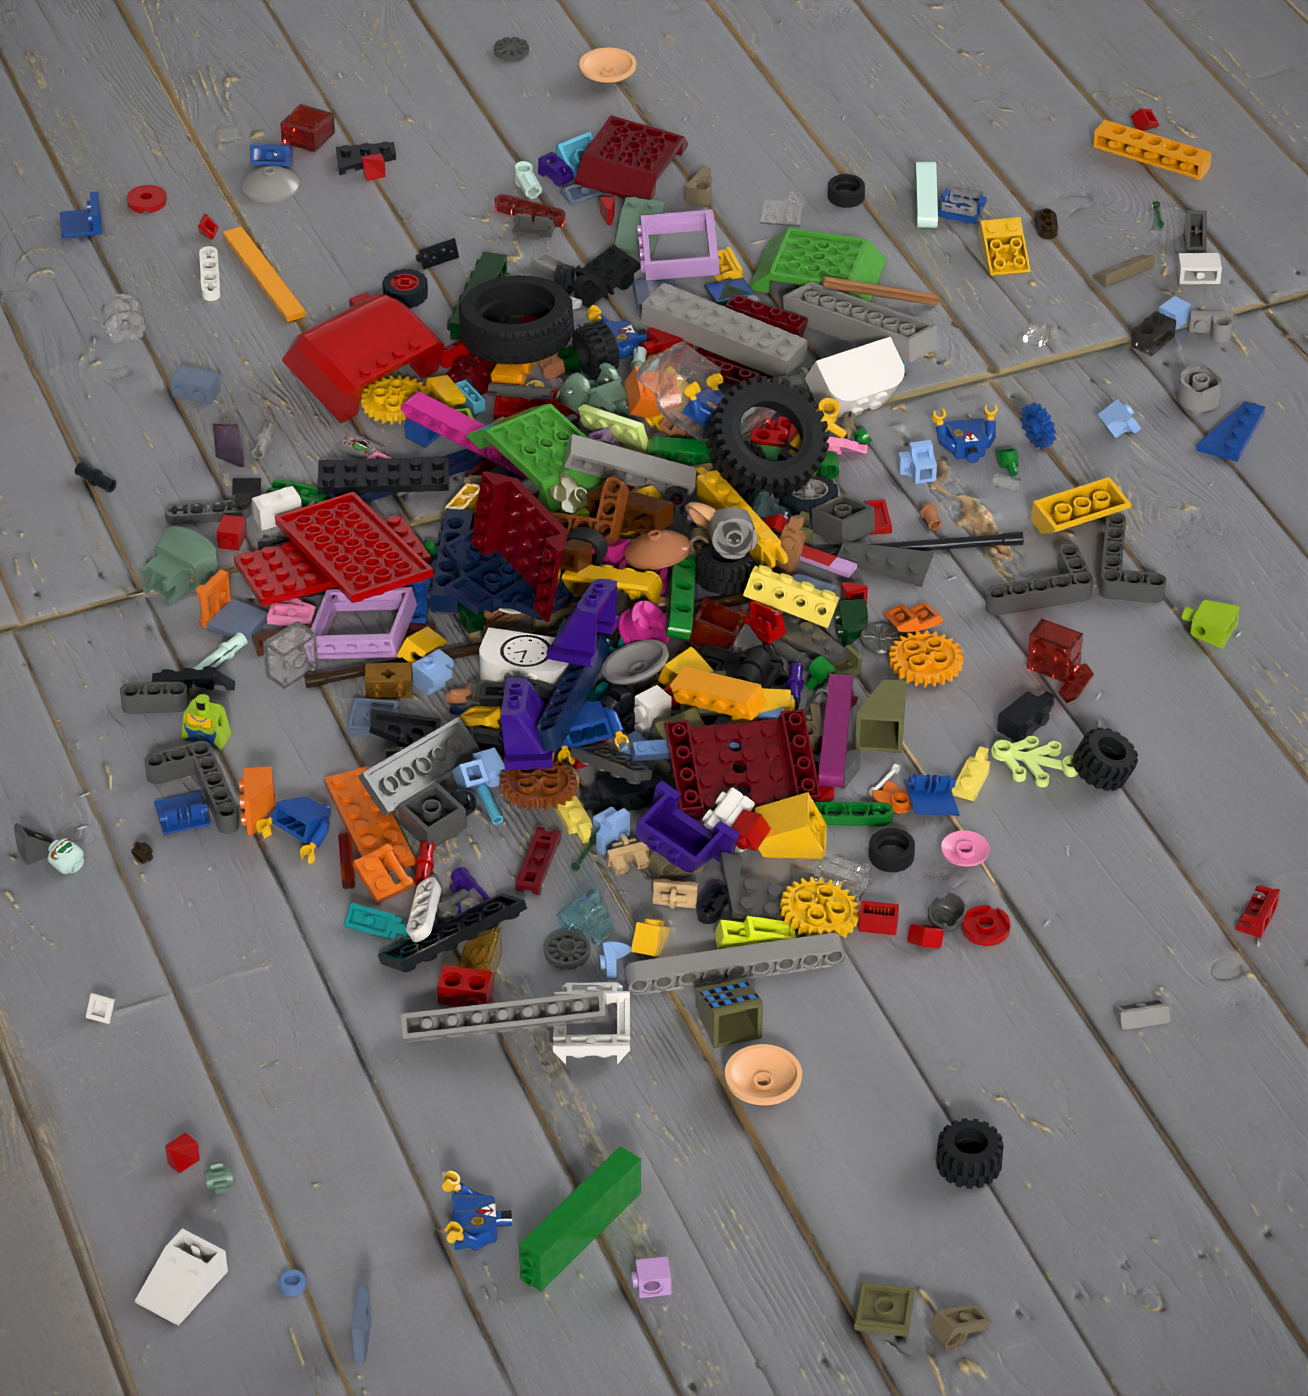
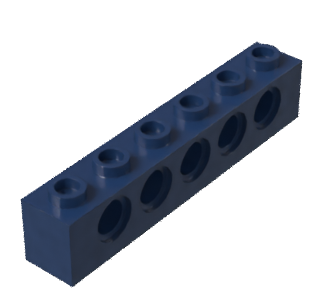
M447 509L445 518H441L442 532L439 531L438 545L440 546H436L435 559L437 560H433L432 565L434 577L430 578L429 585L431 589H427V602L431 603V612L458 613L460 603L446 594L444 590L446 584L459 578V572L443 552L444 544L474 528L473 510Z

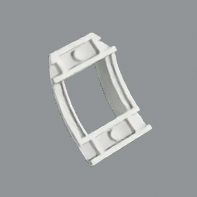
M617 982L564 984L561 987V992H554V996L603 990L606 994L607 1005L617 1003V1034L567 1035V1025L555 1026L553 1030V1052L565 1064L566 1056L582 1058L592 1055L602 1058L617 1055L618 1064L630 1051V991H623V986Z

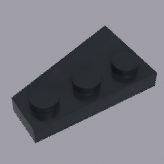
M394 142L364 143L361 145L336 147L339 175L346 174V170L352 168L355 171L362 169V157L381 153L385 162L396 160Z
M205 666L203 670L183 668L182 671L163 669L161 673H152V682L179 681L185 683L187 689H191L192 685L205 688V690H214V685L224 686L226 690H235V681L211 666Z
M371 709L369 733L407 747L440 728L441 719Z

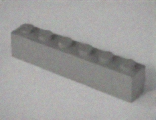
M575 434L571 435L565 446L564 467L605 479L617 477L625 484L638 488L653 485L664 495L672 488H681L688 492V496H691L695 489V467Z

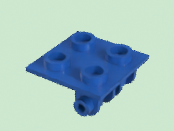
M913 774L908 777V780L904 779L903 782L914 814L960 815L951 791V787L954 788L956 784L955 778H952L950 775L939 776L938 778V775L931 777L930 774Z
M201 792L154 801L164 835L211 825L207 814V804H204Z

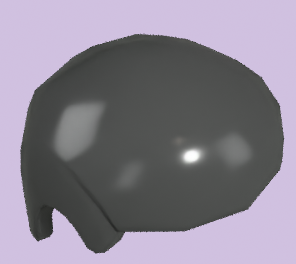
M948 893L947 896L942 898L936 897L928 907L929 922L933 927L943 929L945 932L956 930L965 919L966 904L961 897L953 893Z

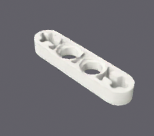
M207 246L199 251L201 290L203 299L214 301L221 295L218 251L215 247Z
M434 877L423 880L416 888L406 932L413 942L424 940L432 931L437 904L442 890Z

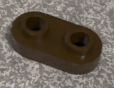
M1048 208L1038 211L1036 216L1038 235L1044 239L1055 238L1058 234L1056 213Z

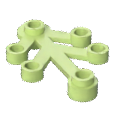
M1028 736L1024 740L1013 744L1007 740H998L991 748L992 757L996 760L1004 761L1012 770V779L1017 782H1022L1026 779L1027 770L1019 766L1016 760H1021L1035 776V784L1039 787L1048 786L1050 777L1039 765L1060 769L1068 777H1075L1079 773L1074 769L1075 765L1072 763L1074 757L1072 755L1066 756L1062 761L1044 757L1047 754L1054 757L1061 754L1062 745L1057 741H1051L1048 745L1038 748L1039 739L1035 736Z

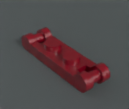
M537 827L516 880V891L524 892V890L532 891V894H541L543 882L557 846L561 841V831L553 830V832L545 831V828Z

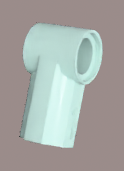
M526 161L518 162L515 165V184L521 187L525 196H528L530 199L537 198L542 193V187L533 173L532 164Z

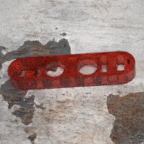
M505 194L498 195L494 199V208L497 212L511 216L518 215V213L532 215V221L534 222L535 216L550 217V219L554 220L555 227H561L566 223V213L562 209Z

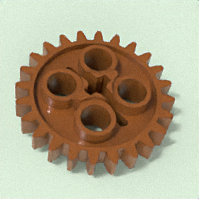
M559 760L553 762V768L505 770V772H501L500 793L504 794V799H510V804L517 803L518 808L524 805L526 810L535 807V810L539 811L543 807L548 811L550 806L558 809V804L565 806L566 801H572V796L576 795V774H573V769H567V764L559 766Z

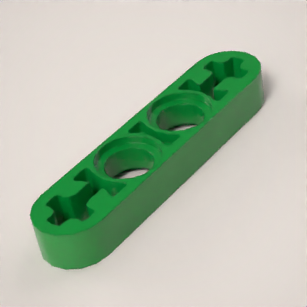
M814 802L819 812L824 813V815H821L827 825L885 826L893 820V807L888 803ZM835 811L839 812L840 815L832 816L829 813ZM854 812H862V813H864V815H862V816H855V815H853V813H854Z

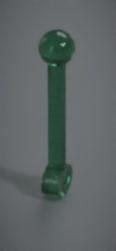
M1154 201L1152 208L1156 211V225L1161 228L1164 226V222L1160 216V202Z
M596 835L590 836L587 847L577 861L571 864L573 871L580 869L581 862L592 846L596 844Z

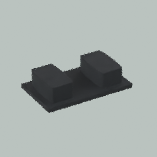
M233 478L232 495H236V503H252V498L261 495V478Z

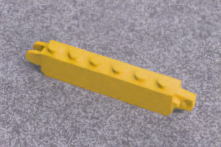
M703 466L696 468L695 483L697 485V495L703 504L709 505L715 510L737 507L749 513L757 533L756 545L749 552L758 566L766 564L769 568H773L776 566V560L781 564L787 563L788 557L781 547V540L733 487L720 476L721 474L716 470L707 471Z

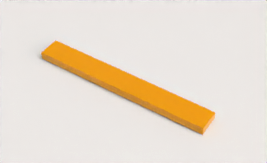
M240 226L223 231V238L286 322L306 317L304 308L244 229Z

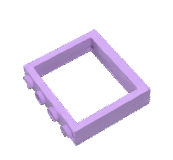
M713 210L641 215V225H637L641 273H646V281L720 275ZM707 231L709 257L651 261L648 235Z
M412 587L397 588L382 595L373 596L351 603L339 589L326 590L306 639L311 659L398 657L397 654L402 646L417 606ZM399 610L390 634L328 635L337 611Z

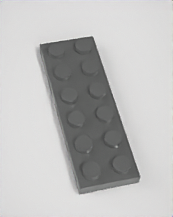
M457 717L361 773L358 778L382 815L386 816L398 809V804L432 783L437 782L439 784L453 776V769L460 764L471 762L473 754L481 752V749L461 719Z

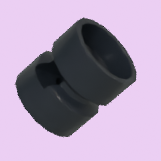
M617 684L612 685L603 695L595 700L600 701L602 707L614 710L618 714L619 719L634 705L630 692L624 686Z

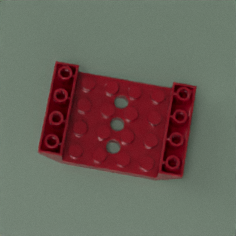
M610 115L583 153L574 184L598 190L601 193L615 195L621 199L637 197L639 199L651 200L655 196L656 182L674 155L682 156L688 147V142L684 136Z
M736 294L725 305L726 308L799 337H803L808 323V318ZM701 347L695 352L685 349L675 360V364L682 368L707 377L720 373L723 382L735 386L743 380L747 383L749 378L753 377L756 378V381L761 376H767V379L773 377Z
M487 471L482 472L471 543L483 556L500 552L501 556L536 590L533 609L545 622H549L556 603L568 530L517 478Z
M804 709L781 711L778 719L699 727H689L688 720L664 723L676 791L681 793L678 803L679 809L689 816L703 819L709 809L712 811L716 809L718 805L715 802L722 792L727 794L730 788L737 790L739 786H745L749 790V794L743 796L748 797L755 803L751 811L754 813L756 807L807 792L813 801L821 797ZM732 742L738 743L741 750L737 752L732 751L729 748V744ZM740 764L745 768V772L737 773L733 770V766Z

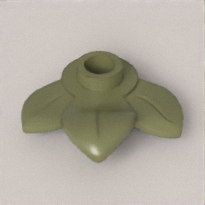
M559 473L560 485L549 488L550 496L556 502L561 503V510L568 514L575 513L577 509H582L587 505L588 492L584 488L578 487L576 481L569 475Z

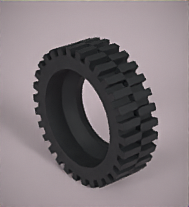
M761 376L758 381L753 377L749 378L747 383L743 380L739 382L737 387L734 385L724 395L707 425L709 428L706 431V438L709 439L706 442L707 449H712L708 454L710 460L717 459L713 465L716 471L722 468L724 471L720 476L724 480L729 476L732 479L729 483L732 487H735L738 483L742 486L740 492L745 494L750 489L752 490L751 496L756 498L760 492L763 493V499H769L772 493L774 499L781 498L783 493L785 496H789L794 490L795 492L799 491L803 485L805 486L821 466L827 455L826 451L829 448V443H827V440L830 438L829 432H824L828 427L827 421H821L824 417L822 410L815 411L819 404L815 400L811 403L808 401V398L811 396L808 392H805L803 395L798 393L801 388L798 385H795L793 389L788 387L790 384L788 380L784 379L782 384H778V377H772L769 382H767V376ZM751 407H764L779 412L798 431L801 438L799 451L793 457L784 461H769L758 457L743 441L740 430L743 414Z

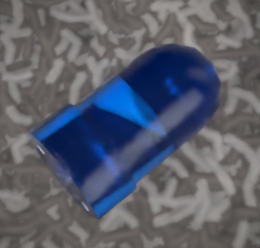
M466 706L450 707L451 714L461 715L467 711Z

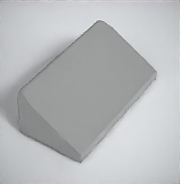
M1161 998L1113 1006L1114 1013L1122 1030L1170 1022L1169 1005Z

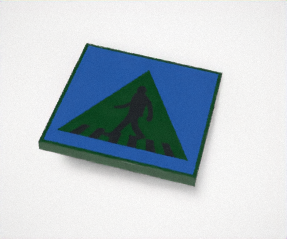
M744 278L704 285L709 295L719 305L727 304L735 294L745 298L750 295H756Z

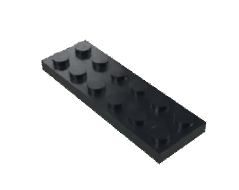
M449 457L319 460L318 494H347L353 491L355 493L449 491Z
M500 893L432 927L430 935L424 940L413 942L410 938L378 954L379 961L383 965L402 972L412 971L416 968L417 964L423 961L434 960L437 958V954L453 950L458 947L459 943L465 940L469 941L477 938L479 933L484 930L495 929L499 926L500 922L517 918L520 912L527 909L525 900Z

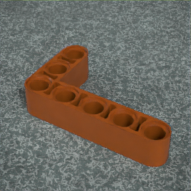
M608 478L603 485L597 518L550 513L562 525L569 522L567 537L577 527L590 525V528L598 531L602 536L606 529L611 528L610 534L604 538L608 545L614 544L620 537L629 489L619 478ZM620 485L619 490L616 493H612L613 488ZM615 506L614 513L608 515L609 509Z

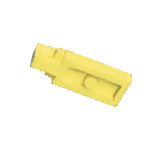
M979 747L976 756H970L967 759L956 780L955 787L952 788L953 796L975 801L989 773L990 761H987L988 748Z
M572 796V801H566L565 806L558 804V809H555L568 833H577L582 844L591 842L592 823L577 796Z

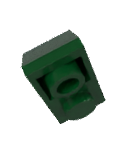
M866 599L839 600L838 610L834 612L835 623H839L837 625V638H841L843 647L851 645L860 637L862 630L868 626Z

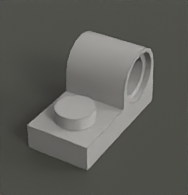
M1191 311L1189 332L1211 333V338L1215 342H1228L1231 338L1233 313Z

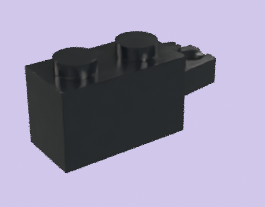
M1027 691L998 714L997 731L1015 742L1032 736L1038 728L1046 725L1048 722L1049 712L1054 706L1055 695L1046 691L1042 695L1036 696Z

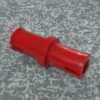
M427 841L420 843L419 856L415 860L416 872L414 882L416 886L419 885L420 879L423 881L429 878L430 871L434 868L433 855L435 844L431 841L429 849L426 848Z

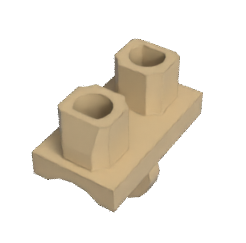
M620 834L619 842L613 843L612 849L607 850L606 866L612 867L616 875L628 872L629 866L627 862L630 861L635 862L637 869L648 868L650 865V849L643 842L637 843L635 838L627 839L625 834Z
M665 878L654 879L652 904L670 906V909H675L676 907L696 909L698 883L693 881H671Z

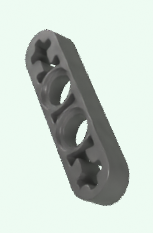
M236 499L170 504L165 508L166 522L173 525L220 522L223 515L245 517V519L251 515L250 503H236ZM196 511H201V512H202V513H199V514H193V512H196Z

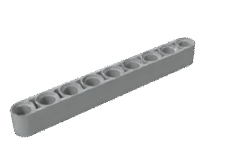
M827 933L636 961L628 964L624 969L629 991L634 995H643L718 984L741 978L752 979L838 966L846 960V953L840 936L836 933Z

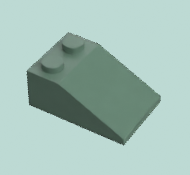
M626 197L614 245L623 252L640 254L637 225H641V215L665 214V201ZM661 234L648 235L651 256L654 255Z

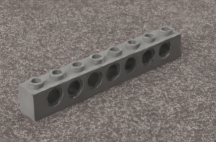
M603 990L401 1014L403 1040L407 1043L608 1020L607 999Z

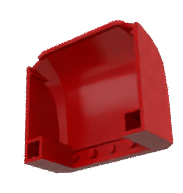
M375 294L298 334L282 358V362L342 424L358 415L363 388L408 363H410L409 366L422 379L439 371L444 343L401 301L387 295Z

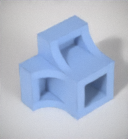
M1119 399L1097 414L1115 438L1124 432H1133L1135 434L1141 429L1132 417L1134 411L1127 403L1123 405Z
M931 440L909 443V451L900 452L898 455L899 474L910 476L915 484L936 481L937 463L934 458Z
M437 649L412 664L413 684L427 696L446 686L445 682L452 678L451 669L454 667V660L440 649Z
M610 807L593 817V835L596 836V850L600 854L604 855L607 853V850H611L612 844L619 842L620 834H625L627 839H630V813L623 808L616 811L613 807Z

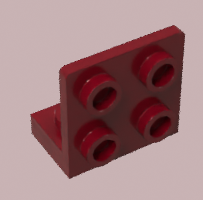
M473 354L466 357L460 356L453 361V366L446 375L454 383L470 379L473 386L482 395L488 393L489 383H492L491 373L497 363L488 362Z

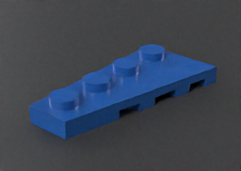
M1245 401L1197 444V451L1238 462L1265 413V406Z

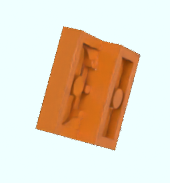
M926 601L910 609L902 603L883 613V616L900 632L920 631L943 623L941 615Z

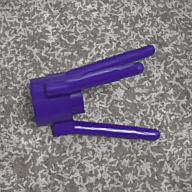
M459 867L452 872L451 880L453 883L449 887L453 894L462 889H466L468 892L474 888L485 900L490 899L475 879L472 878L467 868ZM459 902L456 904V906L459 908L458 914L462 913L461 904Z

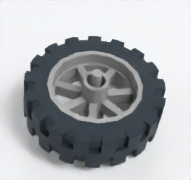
M814 475L799 491L795 492L794 490L789 496H785L783 493L780 498L781 509H785V513H791L792 516L799 515L801 511L810 513V517H812V508L838 497L837 484H833V480H827L824 476L817 477Z

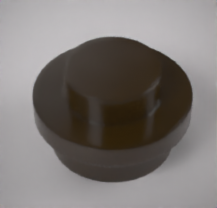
M135 842L133 844L134 848L131 850V853L139 862L145 864L153 859V850L147 843Z

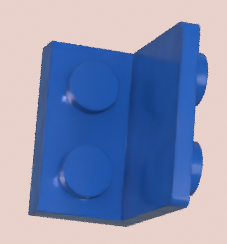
M90 192L87 209L60 212L62 238L102 234L98 192Z

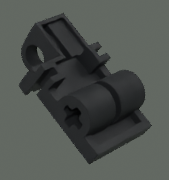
M612 245L583 268L579 265L575 268L577 278L573 283L574 297L580 299L582 304L589 308L603 297L608 299V293L613 295V289L616 287L621 290L628 289L634 281V273L641 269L640 262L615 245Z
M706 643L699 654L714 671H726L727 677L761 684V687L765 689H771L781 672V664L771 662L769 654L764 649L757 647L752 648L746 655L742 653V648L740 647L735 651L733 645L729 649Z

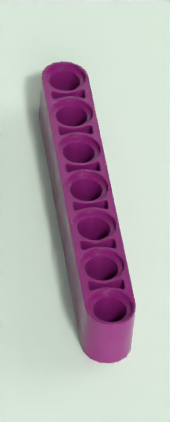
M829 675L819 766V786L843 787L853 675Z

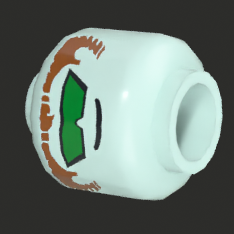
M68 838L60 841L55 840L48 848V862L62 874H73L84 863L83 850Z

